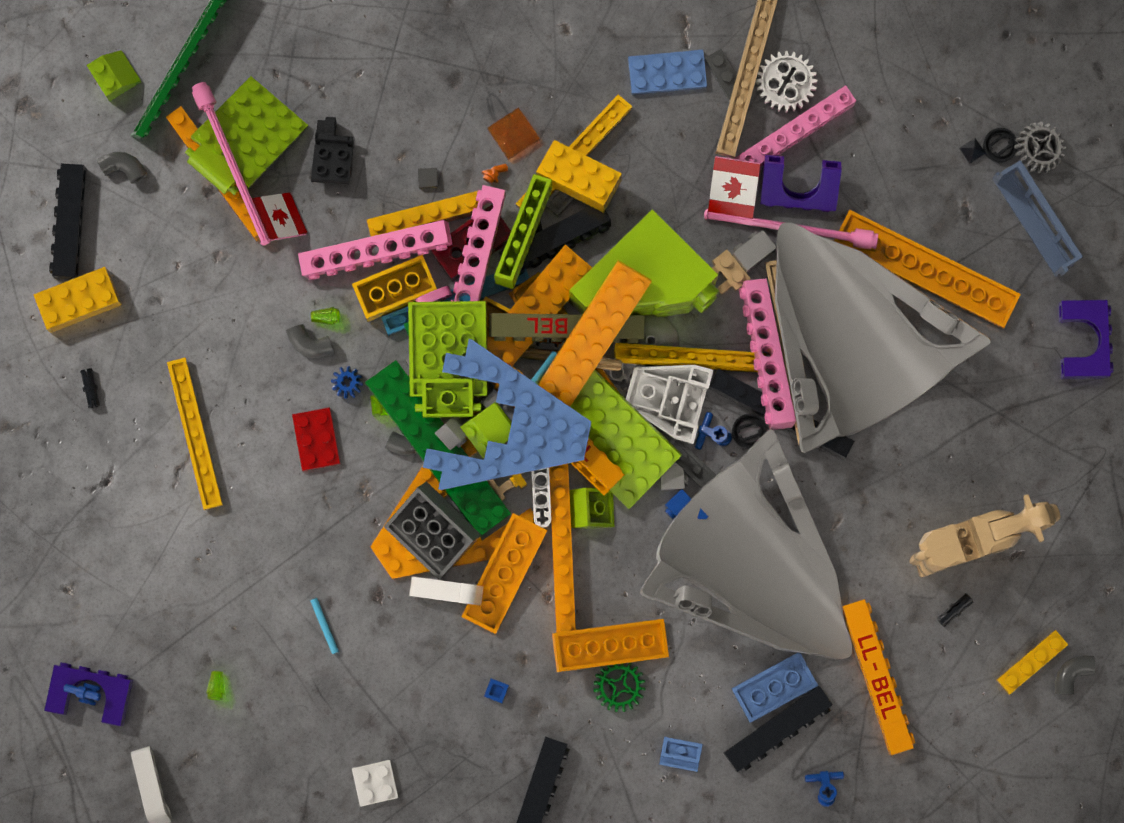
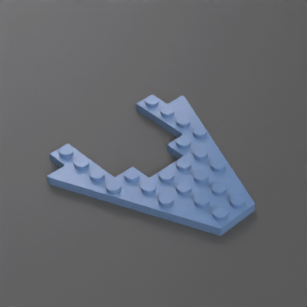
M472 339L468 340L465 356L446 353L443 373L498 383L499 389L496 403L514 406L515 408L507 445L488 441L484 460L426 449L423 468L442 471L439 490L584 460L591 427L590 420Z

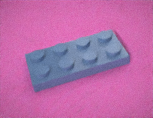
M703 50L628 57L632 95L707 88Z
M796 653L731 689L749 723L812 690L818 684L801 653Z

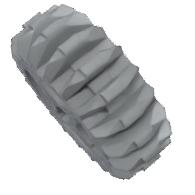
M1043 122L1038 124L1032 123L1030 126L1027 125L1024 127V131L1021 130L1019 132L1020 137H1017L1015 140L1019 143L1014 146L1015 149L1019 150L1015 156H1021L1019 161H1024L1026 168L1030 166V172L1037 170V173H1041L1044 170L1047 173L1050 169L1054 170L1056 165L1062 162L1060 158L1065 156L1062 151L1066 150V147L1061 145L1065 140L1059 138L1062 133L1056 134V127L1050 129V123H1047L1045 126ZM1032 134H1040L1045 137L1043 139L1034 138ZM1041 156L1049 161H1039L1036 157Z

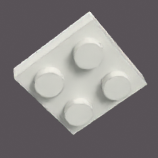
M390 760L352 768L360 807L399 798Z

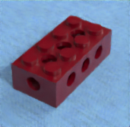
M491 204L484 211H491L493 205ZM500 217L491 255L506 245L511 233L510 228L502 217ZM473 219L468 220L450 233L452 245L447 246L446 250H430L452 282L460 277L458 275V268L460 263L463 264L465 256L461 254L460 257L454 258L451 255L454 251L463 253L464 245H467L469 241L467 232L469 226H473ZM481 222L478 228L481 230H485L488 228L489 224L487 222ZM477 240V244L474 247L482 248L484 242ZM476 258L471 259L469 265L475 267L480 261Z

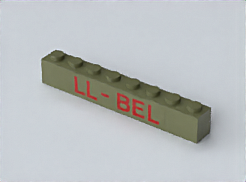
M490 313L489 337H494V341H506V337H513V341H525V337H531L532 341H544V338H551V342H563V338L569 337L582 315ZM629 316L612 343H620V339H627V343H638V339H644V316Z

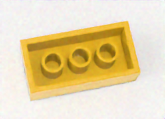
M556 140L552 142L536 171V175L552 179L553 188L603 213L622 181V173Z
M423 255L352 283L367 322L408 306V302H416V298L437 290Z
M106 267L33 294L45 327L50 333L122 305L109 270Z

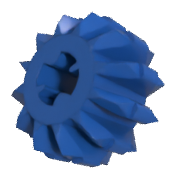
M347 366L346 372H344L341 367L339 368L340 375L337 372L333 373L337 379H331V383L336 384L332 387V390H338V397L344 392V399L348 398V393L351 394L352 398H355L354 391L361 393L357 386H364L363 382L358 381L363 377L361 374L356 376L358 373L357 369L351 372V367ZM347 378L349 381L350 379H352L349 387H347L346 385H342L345 383L344 380Z

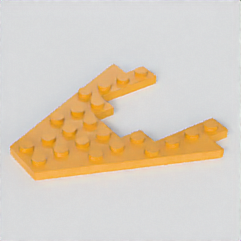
M465 437L467 441L461 447L468 457H471L478 451L471 441ZM421 467L387 522L416 488L425 482L429 483L443 498L448 495L445 490L438 489L439 482L429 469ZM531 508L519 515L535 523ZM507 524L484 540L480 537L452 567L490 560ZM383 526L370 547L392 579L430 572Z

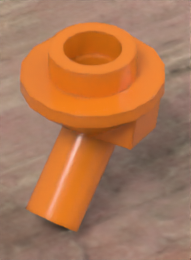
M507 164L494 166L491 169L482 171L483 179L490 184L493 182L498 183L499 173L508 171Z

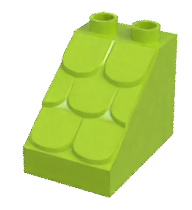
M653 209L569 290V303L583 315L619 260L652 281L630 316L655 315L656 317H666L689 313L694 307L700 313H703L717 299L716 295L719 292L715 287L718 274Z

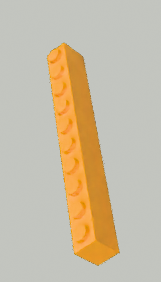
M568 464L549 467L556 633L576 630Z

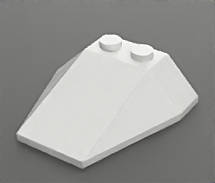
M698 365L635 367L626 400L650 423L672 438L694 444L698 429L697 424L713 370Z

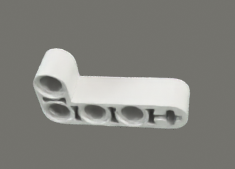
M549 468L531 471L533 518L535 524L542 528L547 527L551 523ZM538 475H543L546 477V481L543 484H538L535 478ZM539 494H544L547 500L544 503H538L536 497ZM540 508H544V516L548 517L544 519V522H540V519H537L540 517Z
M412 577L409 596L481 606L484 586Z
M148 746L132 751L131 757L148 822L171 823V812L165 803L151 747Z

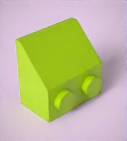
M122 50L102 55L86 65L109 102L141 83L140 78Z
M495 401L474 415V417H471L460 428L482 458H484L488 441L502 444L508 441L512 422Z
M597 488L569 490L571 528L615 527L613 493L611 491L604 496Z

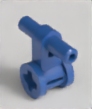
M706 412L703 423L699 426L697 432L699 435L694 446L696 449H702L706 436L712 438L719 446L723 447L729 445L732 441V434L725 427L716 426L713 429L709 428L713 413Z
M84 683L83 686L79 687L69 684L64 685V692L75 694L79 698V702L95 706V700L99 701L101 699V694L97 693L101 688L99 686Z
M820 771L818 774L805 775L806 783L821 782L818 802L824 807L832 806L835 802L837 790L830 784V780L844 779V772L828 773V771Z

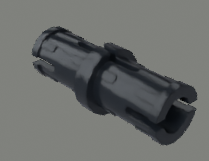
M92 368L87 369L88 377L85 369L80 371L84 385L82 389L86 394L88 408H94L92 400H94L95 407L100 406L96 391L98 386L95 385Z
M965 593L954 604L951 603L949 608L937 617L939 623L946 627L953 619L960 617L961 613L974 603L972 598Z

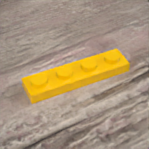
M1054 630L996 680L1010 695L1068 646V643Z

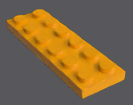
M515 513L512 514L477 584L478 586H484L481 606L467 604L461 617L494 634L497 633L548 531L547 529Z
M664 619L552 633L557 672L669 657Z

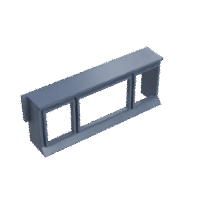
M1020 160L1001 173L997 172L992 179L1055 277L1058 275L1063 276L1083 256ZM1017 170L1029 187L1027 191L1015 174ZM1032 195H1034L1058 232L1056 236L1031 199ZM1061 240H1063L1074 257L1072 260L1060 244Z

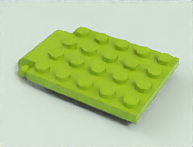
M252 76L215 111L248 188L308 127V124ZM208 118L191 135V139L199 147L195 151L190 147L185 151V154L189 156L187 163L224 195L228 191L236 195L239 189L234 186L236 182Z
M486 301L408 302L410 397H422V404H415V412H423V418L474 417V411L482 410L481 403H474V396H488V381L443 373L442 370L446 353L460 356L466 355L469 339H472L487 350Z

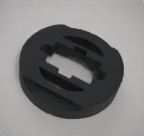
M1006 128L991 130L983 142V150L986 156L998 163L1010 160L1017 152V149L1014 148L1018 144L1015 141L1016 136ZM1000 135L997 139L990 143L992 137ZM1003 137L1005 139L1009 138V145L999 153L991 152L992 146ZM1011 147V150L1007 155L1000 156Z
M755 414L740 416L732 427L734 441L739 446L748 449L756 441H745L758 436L760 438L767 432L765 422ZM747 420L754 421V422H751V423H748V424L739 426V425H740L742 422H744V421H747ZM755 424L756 427H760V430L755 435L745 438L738 436L741 429Z

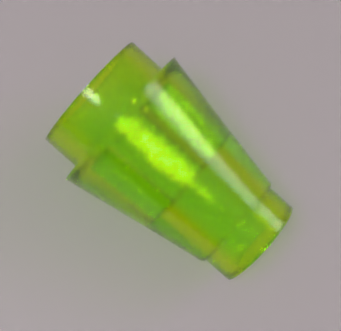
M328 307L311 311V322L334 326L340 321L338 308Z
M211 671L206 690L207 699L223 700L225 695L223 672Z

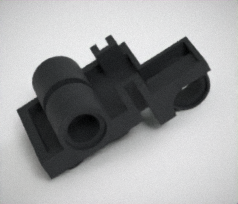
M326 117L325 120L317 121L311 182L347 185L350 183L354 139L353 136L336 135V117Z

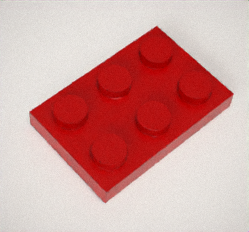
M330 407L292 414L302 471L339 465L340 459Z

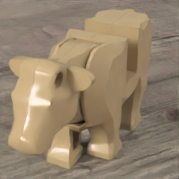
M1024 495V508L1019 514L1014 515V512L995 510L972 517L955 525L951 524L925 533L918 544L920 551L913 554L909 562L913 566L916 565L918 574L922 578L956 565L1008 550L1016 545L1023 532L1033 533L1038 541L1042 542L1044 541L1042 531L1060 520V511L1056 504H1049L1048 502L1032 504L1029 495Z

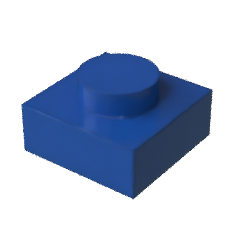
M491 678L484 697L503 703L509 685Z

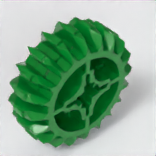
M631 662L628 663L627 667L624 666V663L620 664V666L615 664L613 667L607 665L608 670L601 667L600 671L603 675H595L600 679V682L594 681V685H599V688L594 689V692L601 693L596 699L599 700L603 697L604 701H602L601 705L604 706L606 702L609 703L608 710L611 709L612 705L615 706V712H618L619 706H622V711L626 712V705L632 710V702L636 705L639 704L636 697H644L639 693V690H646L645 687H640V684L645 683V680L639 681L638 679L643 673L640 672L636 675L635 671H637L638 667L635 666L631 670ZM624 670L619 679L614 680L606 677L612 671ZM629 673L635 680V690L626 684V678ZM622 677H624L623 686L629 691L624 689L623 691H618L617 695H615L616 686L611 682L621 681ZM603 682L613 688V694L610 699L604 692ZM625 692L633 695L625 702H615L620 693Z

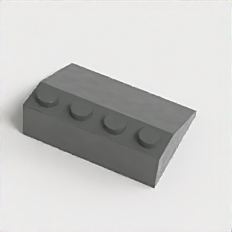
M427 482L416 488L384 526L438 580L452 568L481 536Z

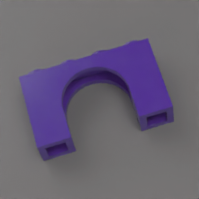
M765 155L760 204H764L767 207L783 206L788 209L796 207L804 210L818 209L823 212L836 211L842 172L841 162L822 160L818 184L808 192L798 193L791 191L783 183L784 156Z
M1065 300L1059 303V322L1086 323L1094 329L1098 337V346L1093 355L1088 357H1064L1061 359V379L1108 378L1113 373V362H1110L1113 345L1109 343V335H1112V325L1109 324L1108 319L1111 316V305H1108V300Z
M60 662V666L54 665L44 711L67 715L71 693L64 692V685L77 686L83 681L92 680L103 688L106 696L101 722L117 726L124 725L133 683L132 680H128V675L117 673V677L109 676L110 672L98 670V673L90 672L91 668L79 666V670L71 668L72 664Z

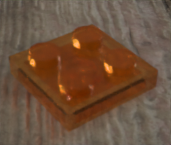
M519 107L487 128L507 160L540 140Z

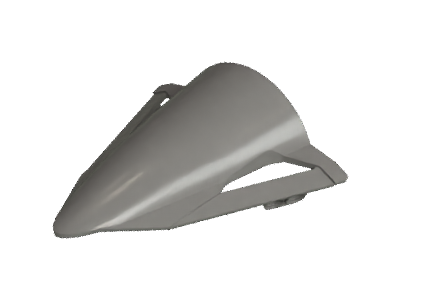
M785 222L780 225L776 240L775 304L801 452L806 453L836 437L857 433L888 418L925 394L945 378L956 366L991 343L989 337L970 326L862 251L815 235L794 223ZM894 296L917 310L924 320L948 335L952 334L961 343L935 345L927 341L896 306ZM801 353L809 359L827 401V412L817 428L814 427L812 417L819 410L816 384L813 379L805 378Z
M769 429L740 460L724 469L700 489L674 518L659 543L656 553L658 563L645 581L640 594L645 598L654 599L778 650L818 655L838 660L849 658L852 654V643L844 621L836 571L774 430ZM765 458L770 464L799 533L792 531L784 523L762 493L759 478ZM700 508L707 514V519L697 518ZM679 578H684L704 591L691 586H681L674 591L665 587V584ZM712 596L725 604L731 613L712 606Z

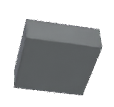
M437 168L418 169L419 189L438 188Z

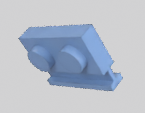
M664 737L659 765L698 772L703 744Z

